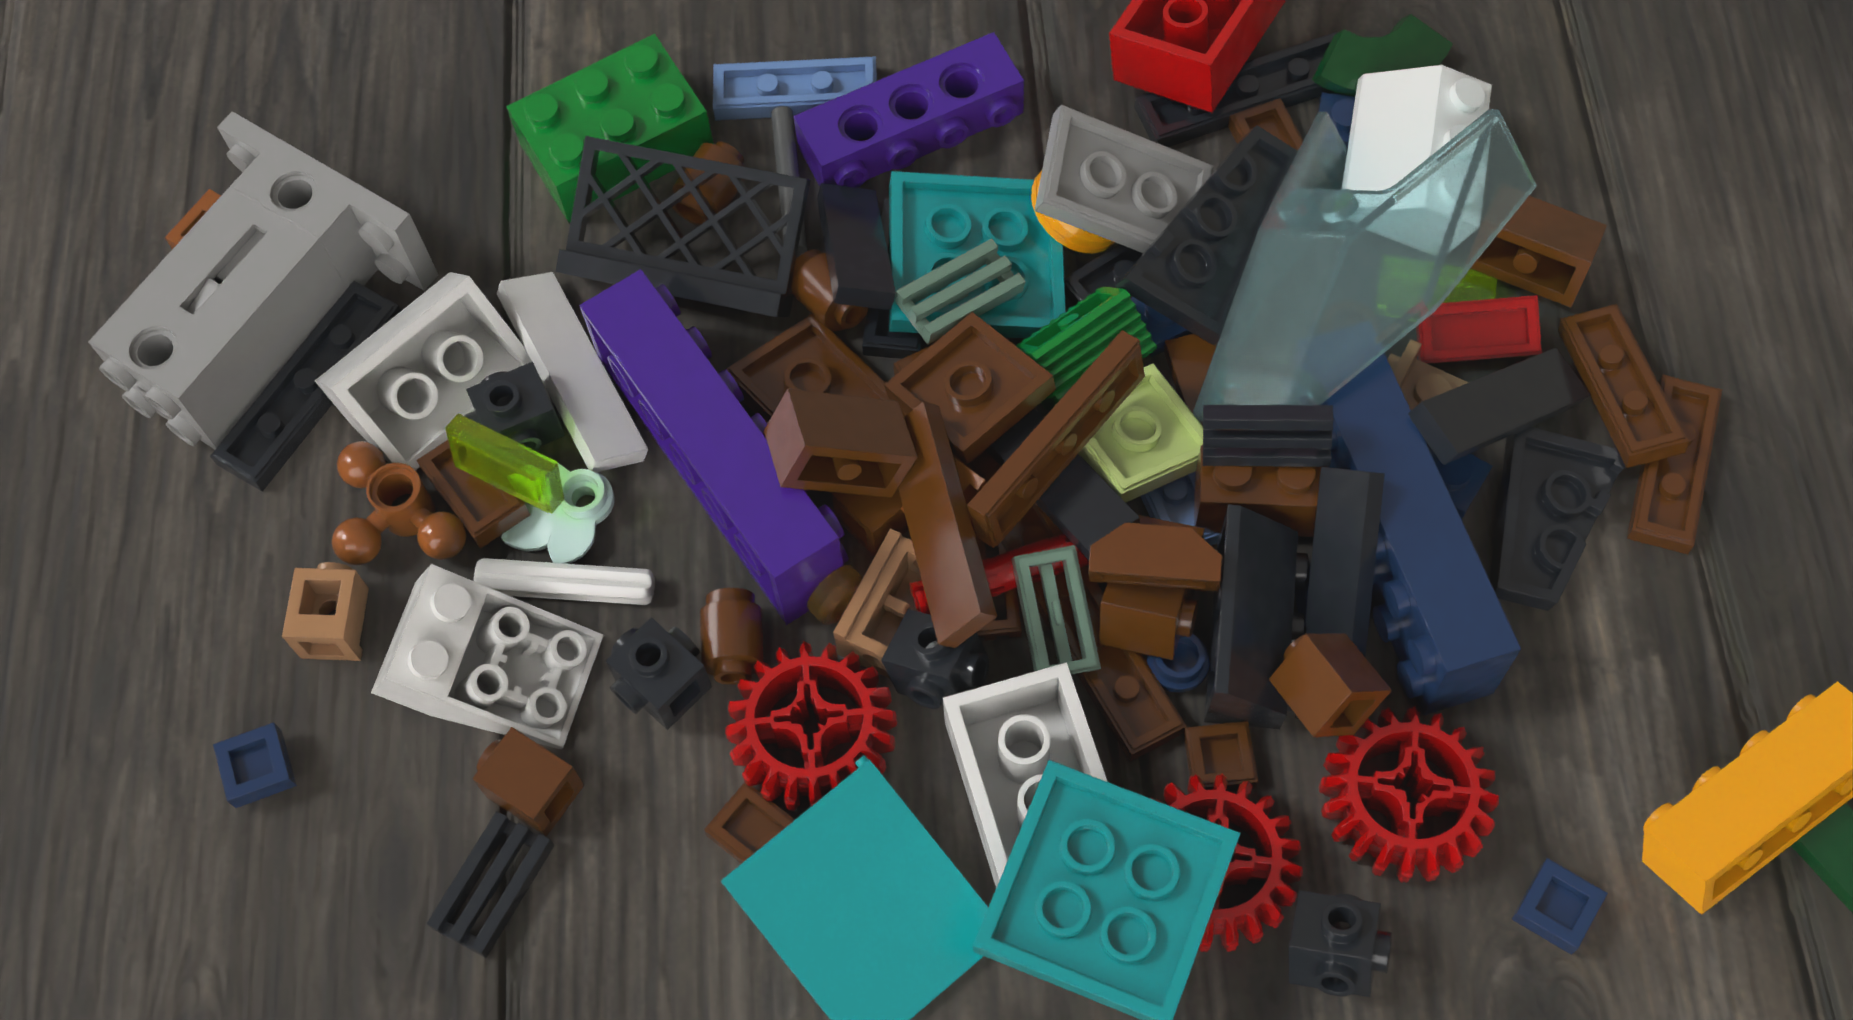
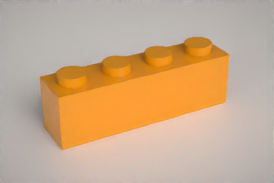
M1837 681L1818 697L1813 694L1805 696L1792 708L1785 722L1770 733L1767 730H1762L1752 736L1742 748L1740 755L1723 769L1719 766H1714L1707 770L1696 781L1690 794L1675 805L1665 803L1658 807L1648 817L1643 827L1642 862L1702 915L1852 799L1853 693Z

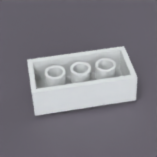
M1067 662L943 698L945 725L996 888L1048 760L1107 782Z

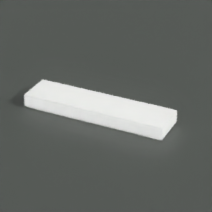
M548 272L500 281L497 296L531 361H533L588 470L597 473L643 462L648 448L554 273Z

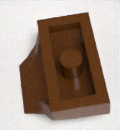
M1125 522L1090 546L1088 573L1090 581L1218 591L1221 578L1222 555L1191 527Z

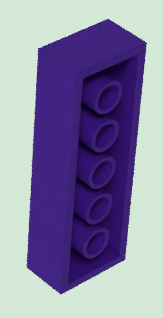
M640 269L580 304L579 306L596 353L606 372L784 623L788 625L846 588L847 581L844 563L849 561V558L839 541L840 538L845 536L841 524L826 504L819 508L815 506L806 494L809 490L780 487L764 433V429L767 426L766 421L759 413L752 417L748 415L740 402L744 401V396L735 379L726 369L717 373L708 361L712 357L708 344L696 327L692 326L686 330L677 318V316L681 315L680 309L667 287L661 284L655 288Z

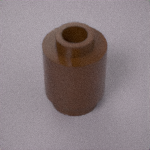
M721 141L716 142V144H701L693 156L745 167L743 165L745 160L742 154L731 145ZM686 168L693 179H696L705 172ZM718 174L699 188L716 214L727 207L738 192L729 176ZM680 176L672 187L674 194L686 186ZM692 193L672 207L682 218L698 227L708 220Z
M812 249L804 252L796 259L791 283L792 294L826 328L834 332L850 329L864 319L868 307L834 303L826 253H822L818 249Z
M721 588L711 591L706 595V605L700 610L701 663L705 666L707 674L713 675L714 680L718 683L733 685L738 684L740 679L751 680L752 674L756 673L754 665L757 660L764 662L762 609L755 603V594L747 589Z

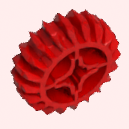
M804 641L799 649L801 657L790 659L788 652L779 647L776 652L778 665L774 668H771L765 662L757 660L754 669L759 681L740 679L737 687L745 700L729 701L728 705L730 717L736 720V722L727 725L725 728L728 741L737 744L730 751L733 764L735 766H746L742 777L748 786H755L763 782L761 793L766 801L771 802L775 800L785 790V804L787 809L792 811L798 808L802 796H809L811 806H813L822 796L829 793L857 770L858 766L855 762L864 755L883 774L886 770V762L879 753L892 752L896 745L895 737L887 732L897 726L896 712L886 708L892 702L889 688L876 687L879 682V675L873 666L859 671L861 665L860 658L854 651L838 662L836 646L830 642L823 649L821 657L813 656L811 645ZM819 687L831 688L843 693L857 705L858 709H847L846 704H831L823 700L819 695ZM797 690V695L789 706L779 710H771L781 698ZM811 704L813 705L815 717L819 720V723H817L819 731L813 733L814 748L812 750L807 734L803 730H806L804 722L810 720L809 706ZM852 736H858L854 745L845 755L833 763L825 765L826 757L833 747L838 744L851 742ZM777 743L778 749L787 748L800 752L804 759V768L792 767L778 761L767 752L762 744Z
M1416 707L1407 709L1403 721L1400 723L1393 711L1387 708L1381 711L1378 717V726L1370 719H1367L1356 731V735L1339 736L1336 742L1339 752L1328 753L1323 767L1331 775L1322 777L1319 783V792L1332 799L1324 803L1321 809L1322 816L1330 820H1342L1331 834L1333 842H1343L1349 838L1356 842L1349 854L1351 862H1358L1366 852L1376 858L1372 865L1374 876H1381L1389 863L1396 865V875L1401 883L1409 882L1413 876L1415 866L1418 867L1421 875L1427 882L1434 881L1440 874V864L1449 872L1455 873L1464 865L1463 855L1476 857L1483 848L1479 836H1489L1494 829L1495 822L1486 813L1493 812L1499 805V796L1485 789L1491 786L1496 779L1495 770L1475 767L1485 753L1483 746L1472 747L1467 750L1462 747L1461 743L1467 735L1465 727L1454 729L1451 736L1440 730L1444 724L1442 713L1433 715L1428 725L1420 723V715ZM1388 752H1399V759L1394 766V770L1375 771L1373 777L1358 775L1359 768L1375 756ZM1425 758L1438 766L1448 779L1439 777L1430 771ZM1406 774V786L1410 787V795L1418 799L1411 813L1410 802H1407L1406 792L1399 789ZM1366 809L1378 811L1386 816L1391 824L1392 832L1379 825ZM1444 811L1457 813L1454 827L1447 832L1431 838L1417 839V831L1422 825L1424 817H1440Z
M1223 773L1216 776L1212 790H1205L1203 781L1197 774L1189 778L1187 795L1172 782L1166 785L1164 789V798L1168 806L1200 818H1207V821L1228 829V822L1235 824L1253 839L1262 855L1256 856L1255 849L1236 844L1199 946V951L1208 952L1210 950L1213 935L1220 934L1222 945L1226 951H1235L1239 942L1238 929L1253 944L1261 941L1264 933L1260 921L1273 928H1277L1282 923L1284 915L1277 905L1293 906L1297 898V892L1287 883L1298 882L1303 874L1302 866L1289 861V859L1298 855L1301 849L1300 841L1293 838H1279L1289 830L1291 825L1289 816H1278L1269 819L1268 815L1274 805V799H1272L1271 795L1262 797L1256 804L1248 800L1252 790V785L1249 781H1244L1239 785L1237 794L1226 791L1228 782ZM1150 798V799H1153V800H1155V801L1161 802V801L1158 800V799ZM1249 879L1264 881L1262 889L1249 901L1233 908L1219 909V899L1224 888L1230 885H1247Z

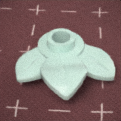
M541 461L518 468L507 475V480L517 495L525 502L530 516L503 533L501 538L505 544L526 552L541 551L548 548L553 563L570 564L583 557L591 548L595 539L596 525L606 519L613 509L615 497L612 486L607 478L598 472L595 473L588 469H577L570 472L554 461ZM584 495L595 497V500L586 506H576L578 499Z

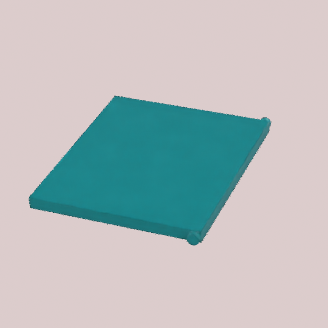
M864 755L855 762L858 766L857 770L720 882L830 1020H910L983 957L973 952V944L988 906L871 760Z

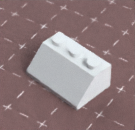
M1444 65L1363 74L1357 82L1337 220L1439 258L1474 229L1492 85Z
M449 272L318 377L315 382L367 442L374 444L382 451L385 460L389 464H407L416 471L420 467L416 461L417 459L469 427L464 415L475 410L466 391L467 388L481 383L484 378L493 373L508 372L532 361L523 344L471 277Z

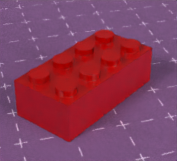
M1132 0L1109 32L1113 80L1213 113L1286 0Z

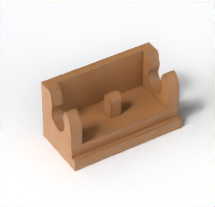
M893 529L889 530L833 632L838 655L845 657L854 651L859 656L862 666L866 668L873 666L879 674L888 678L890 677L881 659L907 610L917 611L911 594L910 583L922 580L912 540L903 537L900 532Z

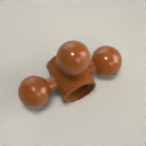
M365 441L353 442L340 452L337 459V470L341 479L351 487L366 488L367 498L375 509L366 519L359 517L349 518L340 523L335 529L332 536V547L336 556L341 561L355 566L371 562L381 549V533L386 528L398 536L409 537L417 535L420 548L431 558L446 560L460 553L467 537L464 524L452 513L435 512V503L418 473L411 466L403 463L386 464L382 451L374 444ZM412 494L405 503L391 506L398 497Z

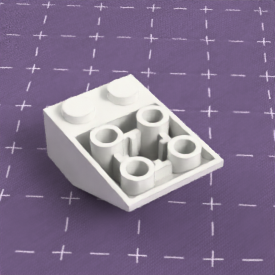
M431 564L415 582L371 693L429 716L506 735L510 728L513 727L538 744L562 749L603 634Z

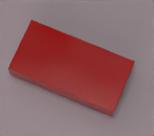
M1538 295L1415 306L1417 342L1422 344L1418 353V359L1426 364L1535 356L1542 353Z

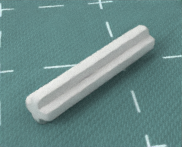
M483 558L477 561L474 573V582L508 596L647 605L651 603L655 589V579L652 571L640 568Z

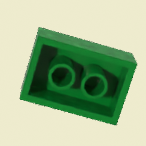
M655 33L506 106L522 149L568 223H571L585 136L692 157L701 144H714L706 109ZM600 151L596 176L605 190L609 191L630 176L631 173L618 154ZM631 157L638 168H641L650 161ZM663 163L645 176V179L650 183L676 169L673 165ZM635 183L633 186H631L629 189L624 191L622 194L617 196L612 201H615L640 187L637 183ZM594 190L592 193L591 203L595 201L597 198H599Z

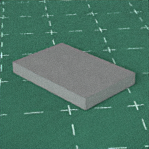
M1061 104L1052 116L1034 211L1144 253L1213 172V165Z

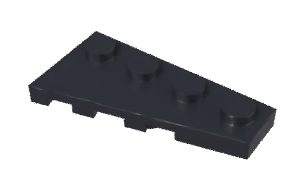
M1256 125L1228 154L1117 283L1116 287L1125 289L1132 297L1213 346L1223 340L1304 154Z

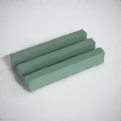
M992 238L896 290L894 301L928 345L945 335L971 312L979 317L1023 292L1026 281L1020 273L1016 275L1012 273V263L1006 256L1000 258L997 254L998 245ZM985 264L987 265V266L983 267L982 269H980V270H978V271L972 273L971 275H969V276L963 278L962 280H960V281L954 283L953 285H951V286H949V287L943 289L942 291H940V292L934 294L933 296H931V297L925 299L924 301H922V302H920V303H918V304L915 305L916 302H918V301L924 299L925 297H927V296H929V295L935 293L936 291H938V290L944 288L945 286H947V285L953 283L954 281H956V280H958V279L964 277L965 275H967V274L973 272L974 270H976V269H978V268L984 266ZM995 278L1000 281L998 285L931 322H928L925 318L948 304H954L965 298L970 292Z
M1075 545L1013 557L1011 561L1034 672L1066 662L1071 675L1101 669ZM1060 561L1063 563L1082 659L1072 661L1052 566V563ZM1038 566L1058 661V664L1049 665L1029 567Z

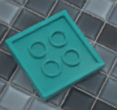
M892 171L889 183V260L895 290L902 288L992 238L998 245L997 254L1000 258L1006 256L1012 263V273L1014 275L1020 273L1026 282L1023 292L979 317L1006 338H1029L1032 333L1040 331L1041 327L1048 325L1051 320L1065 313L1063 245L1047 233L1034 212L1031 200V189L1034 180ZM985 264L984 266H982V267H980V268L974 270L973 272H971V273L965 275L964 277H962V278H960V279L954 281L953 283H951V284L945 286L944 288H942V289L936 291L935 293H933V294H931V295L925 297L924 299H922V300L916 302L915 305L918 304V303H920V302H922V301H924L925 299H927V298L933 296L934 294H936V293L942 291L943 289H945V288H947V287L953 285L954 283H956V282L962 280L963 278H965V277L971 275L972 273H974V272H976V271L982 269L983 267H985V266H987V265ZM995 278L970 292L965 298L954 304H948L925 318L928 322H931L998 285L1000 281ZM894 301L892 308L889 309V331L919 333Z
M1048 760L973 944V952L1140 1020H1173L1240 833Z

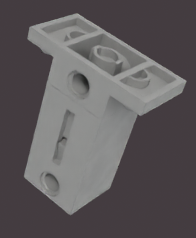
M233 111L217 128L230 149L227 152V157L242 171L241 175L88 341L104 361L99 370L114 384L126 391L122 398L131 407L147 418H151L155 413L163 416L168 420L165 423L166 426L186 443L195 446L201 440L215 450L353 281L364 286L379 269L386 277L396 283L402 284L406 280L425 291L438 276L437 270L408 212Z

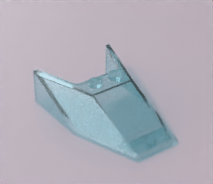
M1488 109L1398 183L1390 188L1379 191L1342 189L1347 147L1328 113H1317L1259 227L1193 411L1198 421L1203 422V405H1321L1438 309L1537 186L1499 109Z

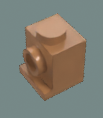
M335 562L320 563L317 568L294 569L282 638L301 659L361 661L363 649L359 644L369 588L358 572L347 565ZM336 610L335 615H328L331 611Z

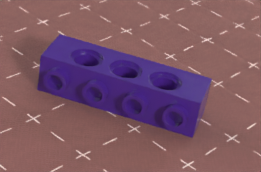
M992 32L794 115L798 148L819 186L821 183L858 188L866 180L892 169H903L924 155L941 148L955 147L967 137L990 127H1001L1008 124L1016 116L1024 113V79L996 34Z

